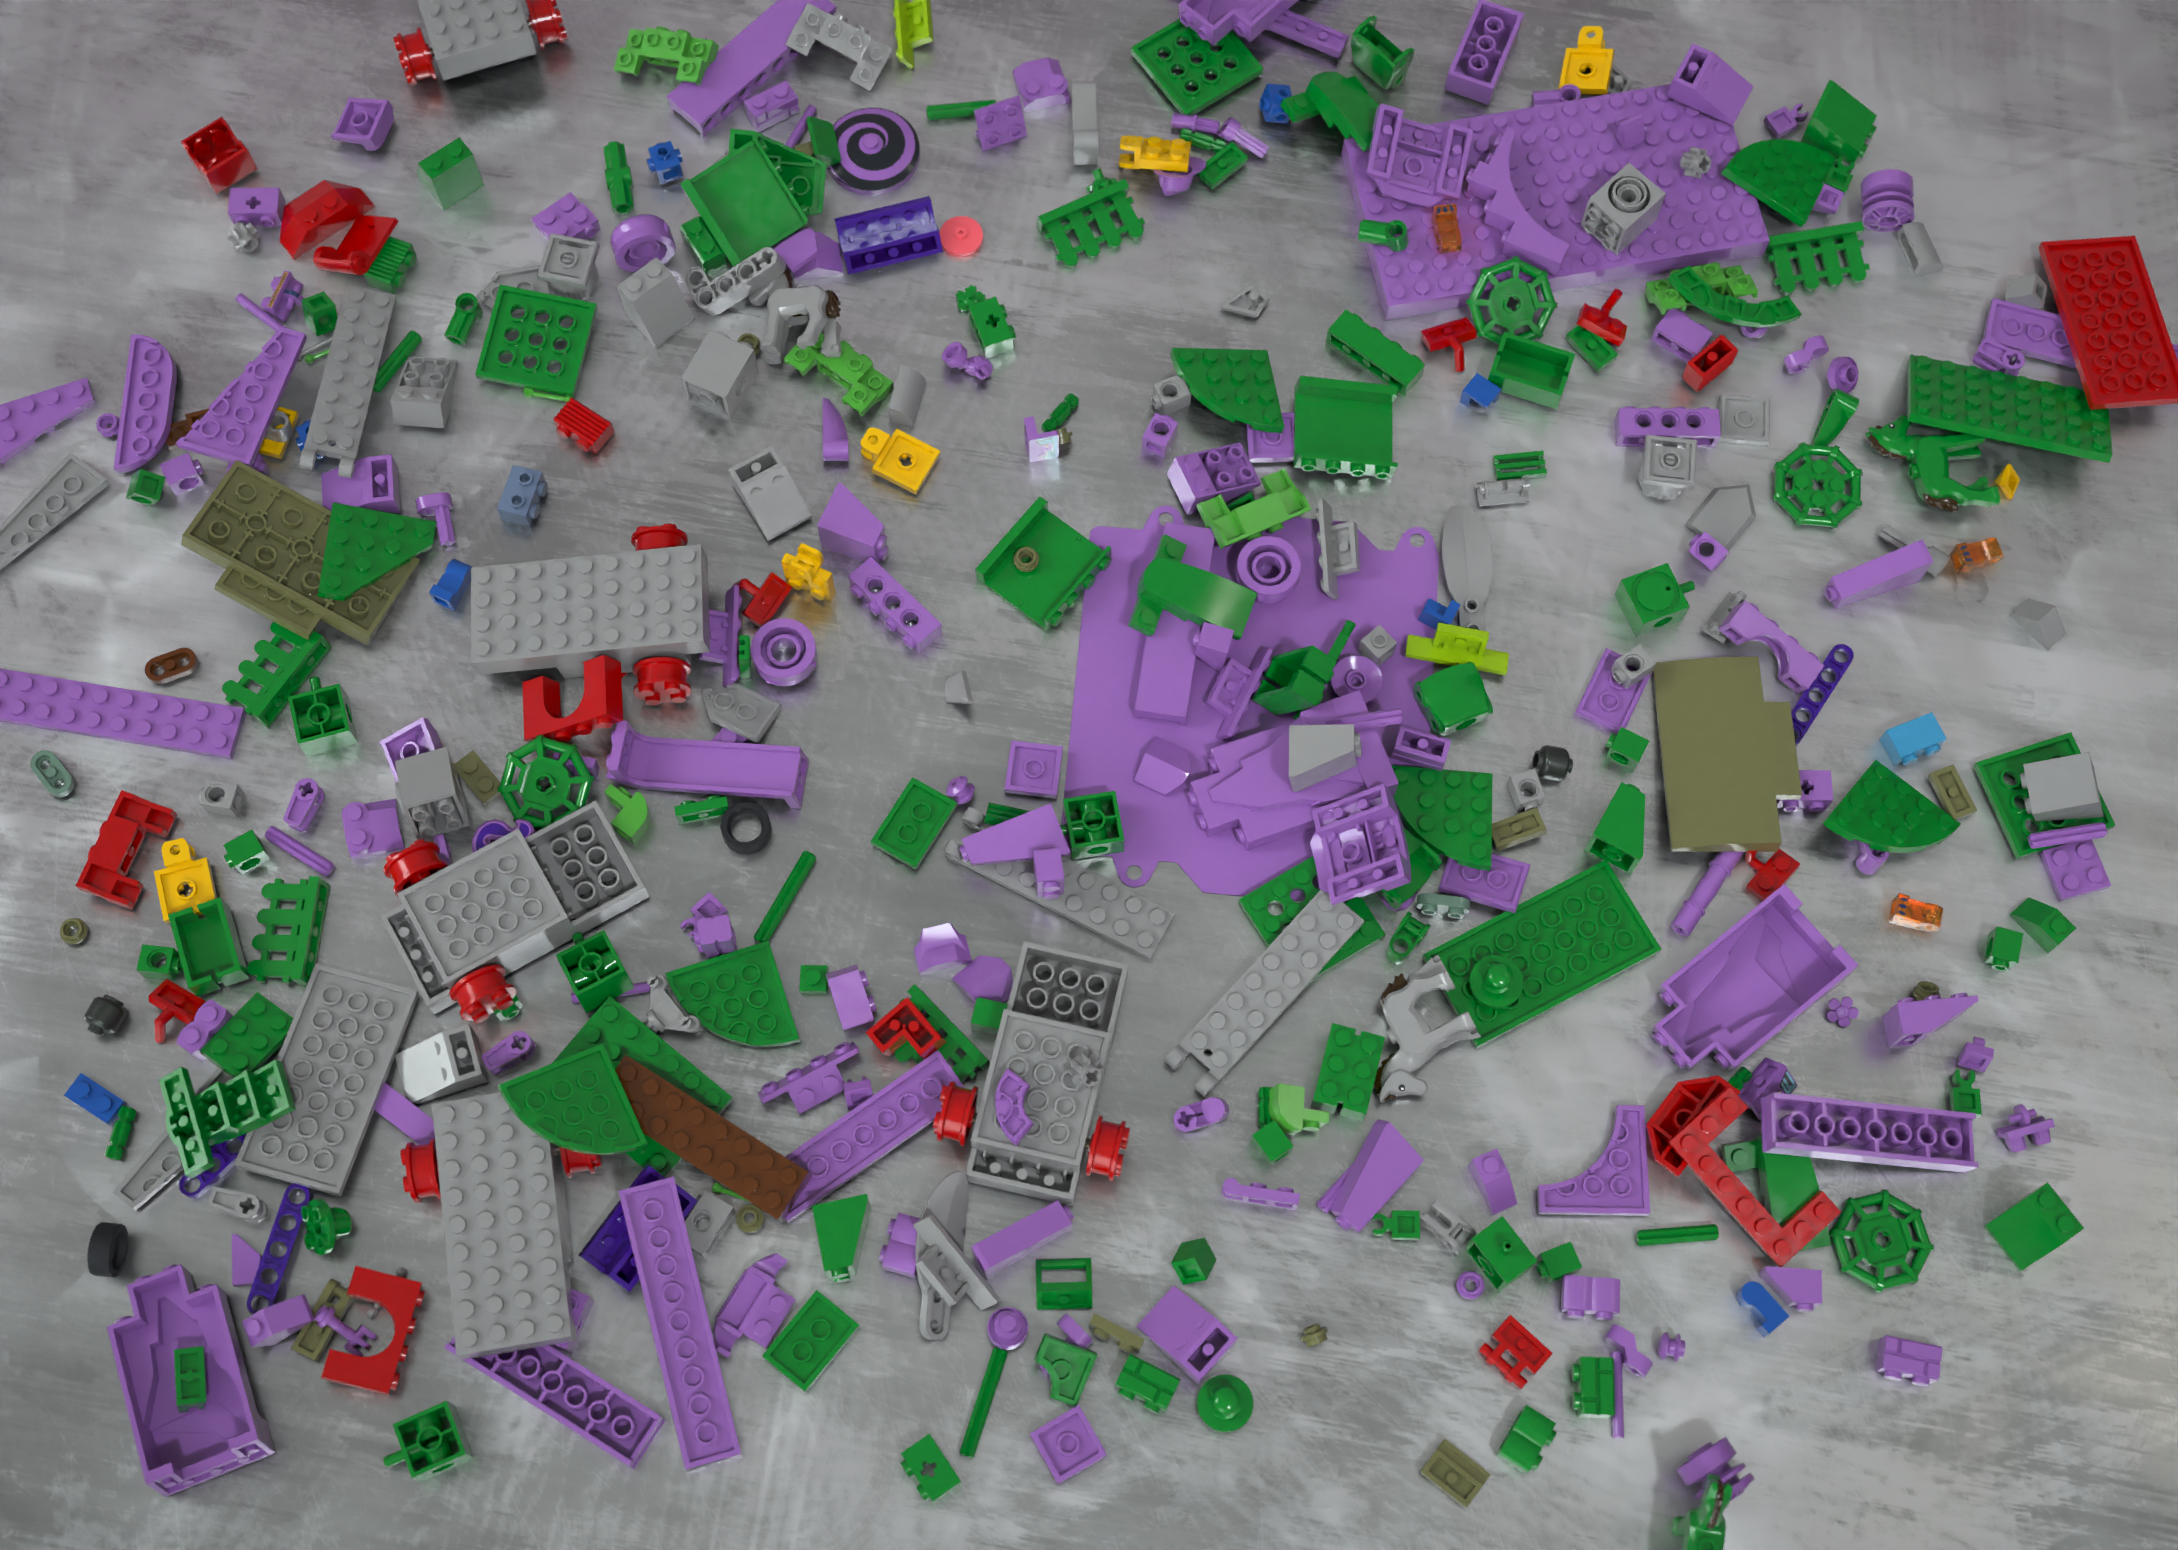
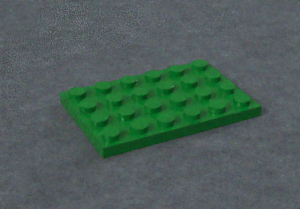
M611 996L606 999L552 1062H557L603 1043L614 1069L617 1068L623 1057L627 1055L719 1115L734 1099ZM644 1134L648 1144L645 1147L625 1153L641 1167L644 1168L646 1164L650 1165L667 1178L683 1158Z

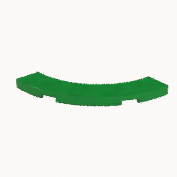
M1690 266L1671 274L1667 279L1694 306L1709 315L1729 323L1748 327H1773L1795 321L1802 315L1788 295L1780 299L1761 301L1760 303H1746V300L1729 295L1723 296L1712 290V286L1702 280Z

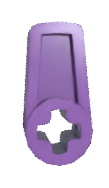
M1983 339L1973 356L1972 362L1985 370L2000 371L2005 374L2007 369L2009 370L2008 375L2017 376L2019 370L2024 365L2025 358L2018 350L2011 349L1989 339Z
M305 778L298 781L295 785L283 820L290 828L303 833L307 831L324 802L325 793L316 781Z
M515 1031L482 1055V1060L485 1066L497 1076L531 1059L536 1052V1044L526 1032ZM523 1041V1045L525 1048L520 1050L519 1043Z

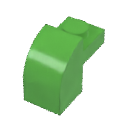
M610 784L604 791L606 798L621 810L611 822L612 827L616 833L635 846L649 829L651 823L649 807L639 791L632 797L623 787L617 789Z
M1279 1083L1269 1089V1113L1272 1121H1276L1284 1133L1295 1135L1302 1130L1318 1131L1319 1128L1329 1123V1112L1304 1109L1305 1087Z

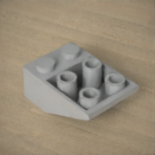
M420 356L407 358L390 400L394 425L432 428L445 427L450 414L458 366L457 360L423 358Z
M773 446L728 469L731 483L768 541L812 518L788 470Z
M469 1024L440 1032L395 1055L405 1098L414 1105L488 1082L476 1033Z

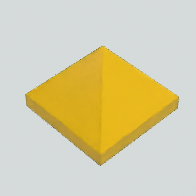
M2007 464L1994 483L2008 500H2012L2020 478L2011 464Z

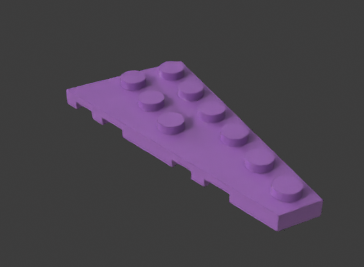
M281 327L261 348L262 352L253 362L250 361L244 367L245 371L238 379L234 378L209 406L208 412L200 420L197 419L194 422L189 433L176 442L178 448L233 464L238 460L252 467L307 340L306 334Z
M87 377L1 404L0 464H4L36 443L35 439L44 433L49 434L54 431L55 426L65 419L71 420L95 404L96 401L92 387Z

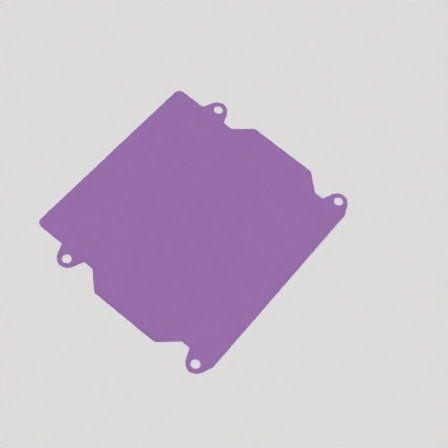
M1168 505L1161 506L1151 513L1142 530L1097 526L1090 532L1089 540L1103 551L1107 546L1111 547L1112 561L1105 571L1101 570L1096 575V580L1092 587L1088 590L1084 589L1064 799L1110 791L1116 792L1124 836V852L1100 856L1113 858L1118 877L1127 886L1134 888L1144 885L1151 878L1158 862L1166 861L1176 862L1203 893L1245 896L1312 857L1313 852L1310 841L1316 828L1247 851L1244 843L1240 844L1235 833L1237 828L1211 837L1207 836L1205 830L1201 831L1196 819L1199 813L1196 806L1191 807L1187 792H1190V783L1192 781L1213 775L1207 762L1212 748L1295 721L1293 717L1297 711L1275 716L1252 700L1254 692L1249 699L1250 706L1248 710L1241 716L1238 722L1240 726L1233 737L1219 740L1216 736L1226 716L1208 705L1206 701L1220 672L1196 656L1185 725H1180V722L1142 716L1134 718L1147 635L1127 626L1138 599V581L1143 570L1152 562L1160 538L1164 535L1165 526L1160 524L1159 516L1162 513H1170L1173 516L1172 523L1184 525L1182 516L1177 509ZM1296 517L1284 522V528L1270 534L1269 530L1261 533L1262 536L1281 538L1295 548L1301 560L1299 581L1295 590L1280 602L1271 604L1254 602L1242 637L1239 640L1232 638L1226 660L1233 658L1249 669L1256 653L1267 647L1273 650L1270 659L1275 655L1311 645L1328 655L1346 620H1350L1356 626L1337 659V664L1345 657L1361 656L1358 653L1360 641L1380 625L1397 642L1394 655L1379 666L1383 678L1379 694L1372 701L1365 704L1369 712L1395 708L1401 709L1403 714L1402 723L1375 728L1391 765L1420 767L1392 759L1391 756L1401 725L1430 734V723L1422 714L1414 698L1413 687L1416 682H1422L1433 674L1434 662L1408 658L1405 656L1408 635L1431 639L1435 635V629L1417 620L1428 599L1437 602L1439 553L1431 534L1421 527L1410 528L1401 536L1394 551L1378 550L1357 528L1360 571L1337 576L1338 599L1333 600L1321 588L1323 569L1319 563V555L1322 553L1317 538V533L1320 531L1317 519ZM1333 521V525L1346 523L1343 521ZM1414 534H1420L1424 537L1425 542L1421 547H1414L1410 543V537ZM1215 538L1210 572L1238 584L1236 564L1242 548L1248 543V540L1246 539L1220 549ZM1267 565L1256 569L1257 573L1266 579L1275 578L1280 573L1276 568ZM1265 671L1262 672L1259 678L1260 681L1264 679L1277 689L1281 688L1264 676ZM1331 680L1324 684L1323 698L1319 704L1338 697L1332 689ZM1357 680L1351 682L1353 686H1360ZM1156 736L1187 750L1191 764V771L1185 783L1171 791L1167 796H1163L1134 782L1145 752ZM1062 811L1061 825H1066L1064 813ZM1401 820L1403 827L1410 832V830L1405 826V824ZM1064 835L1067 845L1069 847L1068 836ZM1132 865H1137L1142 869V876L1137 880H1132L1127 876V869ZM1317 877L1313 879L1312 883L1315 888L1319 889ZM1299 890L1290 893L1293 901H1304L1305 895ZM1417 893L1403 903L1398 910L1391 908L1382 898L1381 900L1390 909L1400 911L1408 908L1413 903Z

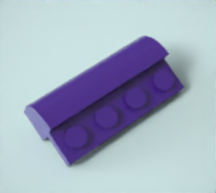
M929 196L834 218L838 241L848 275L943 252L940 233L935 222L932 202Z
M646 1164L629 1188L666 1178ZM676 1184L685 1219L698 1200ZM619 1200L579 1253V1256L615 1284L630 1292L638 1282L639 1276L621 1201Z

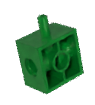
M1665 563L1622 579L1615 592V596L1637 638L1682 621L1690 607L1684 594L1695 590V584L1693 581H1688L1679 585L1669 564Z
M314 676L309 679L311 691L288 697L297 743L307 757L358 743L349 698L340 683L322 688L320 678Z
M1115 791L1063 799V813L1066 825H1060L1063 835L1068 836L1072 860L1124 852V836Z
M605 930L587 939H584L582 933L577 932L572 936L575 945L556 954L576 997L586 1013L601 1006L609 996L614 999L634 988Z
M1503 1216L1474 1236L1464 1248L1498 1293L1528 1272L1538 1261Z
M444 1401L392 1424L401 1450L385 1456L383 1462L386 1467H391L405 1460L411 1478L422 1482L473 1459L472 1451L455 1406L448 1401Z

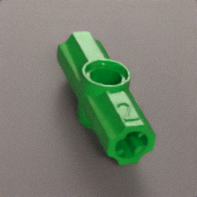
M617 141L609 142L608 145L604 146V156L607 167L605 169L607 187L611 194L612 208L614 213L627 215L634 210V202L631 191L633 182L630 167L627 164L625 146Z

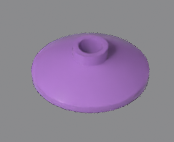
M1357 655L1348 656L1340 660L1333 669L1334 675L1331 679V686L1338 697L1360 690L1364 702L1368 703L1381 690L1383 682L1382 673L1379 667L1369 658ZM1357 680L1360 686H1353L1351 682Z

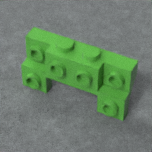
M657 26L656 29L646 28V31L630 29L625 48H619L613 70L618 74L623 72L638 76L644 60H646L649 64L678 68L675 79L679 83L684 81L701 85L706 69L716 59L719 45L713 40L691 37V33L682 29H677V32Z
M1715 262L1691 267L1702 280L1712 286V290L1723 296L1727 292L1735 298L1745 295H1752L1753 298H1757L1758 289L1751 275H1745L1740 265L1721 269L1719 263ZM1681 269L1671 270L1670 275ZM1667 279L1646 282L1645 295L1649 303H1654L1662 315L1666 314V310L1681 308L1682 311H1686V307L1694 306Z
M822 332L818 342H815V346H808L806 349L801 350L795 345L783 358L786 365L790 364L796 368L802 376L817 364V370L848 390L847 394L842 398V403L855 409L861 417L873 405L884 400L894 389L893 381L875 370L872 360L865 354H858L846 341H840L842 350L840 357L828 358L822 354L821 344L825 337V334Z
M1285 468L1260 479L1267 496L1235 508L1231 512L1221 494L1196 505L1206 528L1211 527L1220 549L1246 539L1250 542L1255 538L1262 537L1261 533L1269 530L1270 534L1284 528V522L1306 514L1311 510L1305 495L1293 484Z

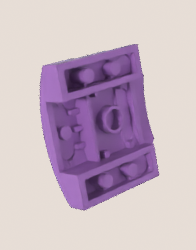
M1380 104L1375 114L1365 174L1375 179L1382 195L1424 208H1430L1443 199L1458 200L1473 129L1452 123L1445 129H1440L1403 118L1404 110Z
M1384 783L1312 810L1316 831L1312 836L1310 845L1315 860L1319 889L1329 894L1332 905L1355 897L1360 898L1382 889L1389 891L1411 882V864L1403 825L1391 790Z

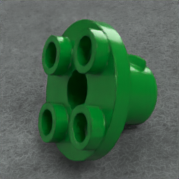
M1491 955L1482 958L1474 965L1469 976L1471 993L1477 1002L1484 1007L1493 1009L1508 1007L1518 1000L1523 990L1524 980L1520 968L1512 960L1504 956Z
M323 1199L311 1200L308 1205L302 1207L301 1215L306 1223L307 1231L304 1242L308 1250L313 1249L319 1255L329 1254L334 1248L335 1239L339 1240L340 1236L350 1233L352 1220L350 1214L345 1209L339 1207L330 1208Z
M1226 1374L1214 1376L1205 1382L1199 1391L1197 1409L1200 1418L1208 1427L1217 1432L1226 1433L1240 1429L1247 1423L1253 1411L1252 1393L1246 1383L1238 1377Z

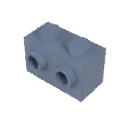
M516 465L512 466L497 507L501 520L528 527L531 526L533 519L538 517L539 502L541 496L544 497L546 495L548 487L541 471Z

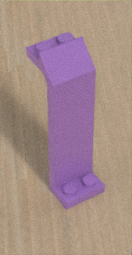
M628 721L618 722L616 729L612 731V750L606 760L608 768L607 779L637 789L784 799L790 808L801 809L809 759L800 747L649 737L636 732Z

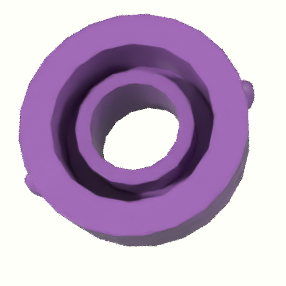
M640 214L629 217L620 222L611 235L610 243L616 263L625 271L636 272L656 257L663 264H666L675 254L676 246L670 227L665 220L655 215Z
M1273 536L1255 538L1242 548L1238 556L1236 579L1239 585L1257 593L1256 602L1264 604L1280 602L1295 590L1299 581L1301 560L1295 548L1281 538ZM1267 565L1276 568L1280 573L1275 578L1266 579L1261 577L1256 569Z
M780 618L767 622L754 634L751 643V656L756 671L768 684L786 687L801 683L816 668L817 648L811 631L804 624L794 619ZM783 647H790L796 650L795 656L787 662L777 661L773 658V654Z

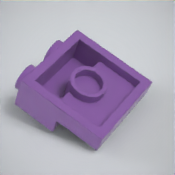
M571 192L531 218L533 224L547 240H549L551 233L586 240L594 237L601 230L598 219Z

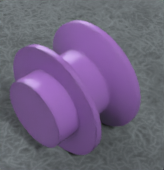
M959 776L950 781L946 794L949 797L953 796V800L957 804L967 803L974 795L975 786L972 783L967 784L968 779L966 776Z
M1665 1332L1660 1337L1658 1343V1354L1661 1359L1665 1360L1667 1355L1673 1356L1674 1362H1677L1679 1357L1684 1356L1685 1341L1681 1340L1680 1334H1677L1675 1339H1671L1668 1333Z

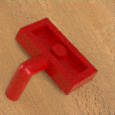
M1614 289L1601 307V311L1585 303L1580 309L1576 324L1619 347L1625 339L1627 325L1609 315L1623 293L1619 289Z
M1467 317L1421 330V339L1430 352L1451 346L1454 350L1455 370L1457 372L1465 370L1464 347L1461 343L1477 338L1476 329Z
M773 572L769 573L759 588L746 578L733 584L739 585V592L745 590L753 596L741 614L758 627L770 621L792 589L789 584Z
M1780 848L1765 864L1756 858L1758 850L1745 853V863L1758 872L1746 885V890L1762 902L1783 884H1786L1800 867L1799 862Z
M166 978L149 995V1003L163 1010L154 1021L155 1041L162 1043L166 1040V1023L173 1017L187 1025L193 1022L198 1009L206 1001Z

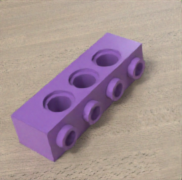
M1626 406L1618 409L1614 419L1616 446L1644 447L1646 435L1697 440V447H1716L1721 437L1719 409H1710L1709 407H1700L1698 409H1686L1685 407L1661 409L1657 406L1649 408ZM1638 423H1642L1647 427H1641L1638 425ZM1663 424H1669L1672 428L1665 427ZM1688 424H1693L1696 428H1692Z
M869 557L848 576L849 589L852 594L858 599L862 597L874 615L880 614L885 619L884 623L892 632L897 631L903 636V642L910 649L915 648L921 653L943 634L942 624L872 557ZM874 587L882 588V590L877 593H873L870 591ZM890 604L900 605L894 610L887 608ZM910 620L917 622L914 626L905 625Z

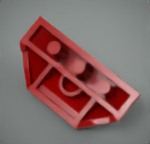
M323 180L284 206L279 241L293 260H295L355 221L359 214L364 215L375 208V205L361 188Z
M1719 1075L1677 1082L1646 1124L1654 1160L1677 1178L1687 1164L1667 1141L1726 1087H1731L1737 1095L1740 1094L1738 1089Z

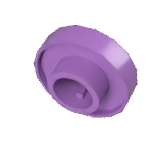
M1837 357L1829 365L1827 379L1832 390L1837 388L1849 393L1857 385L1858 367L1851 357Z
M1004 1307L998 1309L988 1320L987 1333L989 1339L1000 1349L1010 1350L1019 1347L1027 1338V1318L1016 1308Z

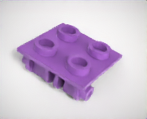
M1019 95L974 110L978 128L975 133L977 139L981 142L982 151L1027 136Z

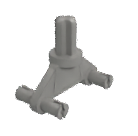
M656 975L648 978L647 984L650 985V1011L646 1014L647 1019L643 1024L654 1033L658 1030L663 1032L665 1029L690 1033L703 1030L704 1027H702L700 1019L692 1015L687 1017L667 991L671 987L665 976Z

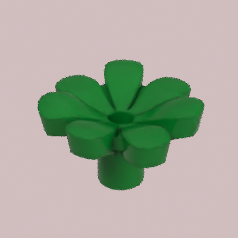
M1101 168L1092 171L1095 181L1086 189L1087 192H1095L1100 190L1101 186L1106 187L1117 181L1114 177H1104Z

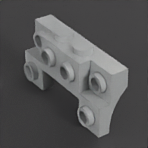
M807 3L785 45L806 57L815 41L857 64L849 81L871 92L893 49L871 38L868 35L869 30L858 24L855 27L848 24L846 17L836 12L833 16Z

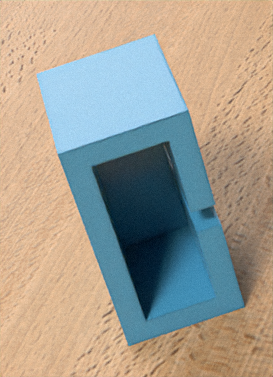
M1933 712L1886 730L1879 740L1893 766L1901 763L1906 766L1918 760L1917 756L1926 754L1928 757L1938 753L1947 738Z

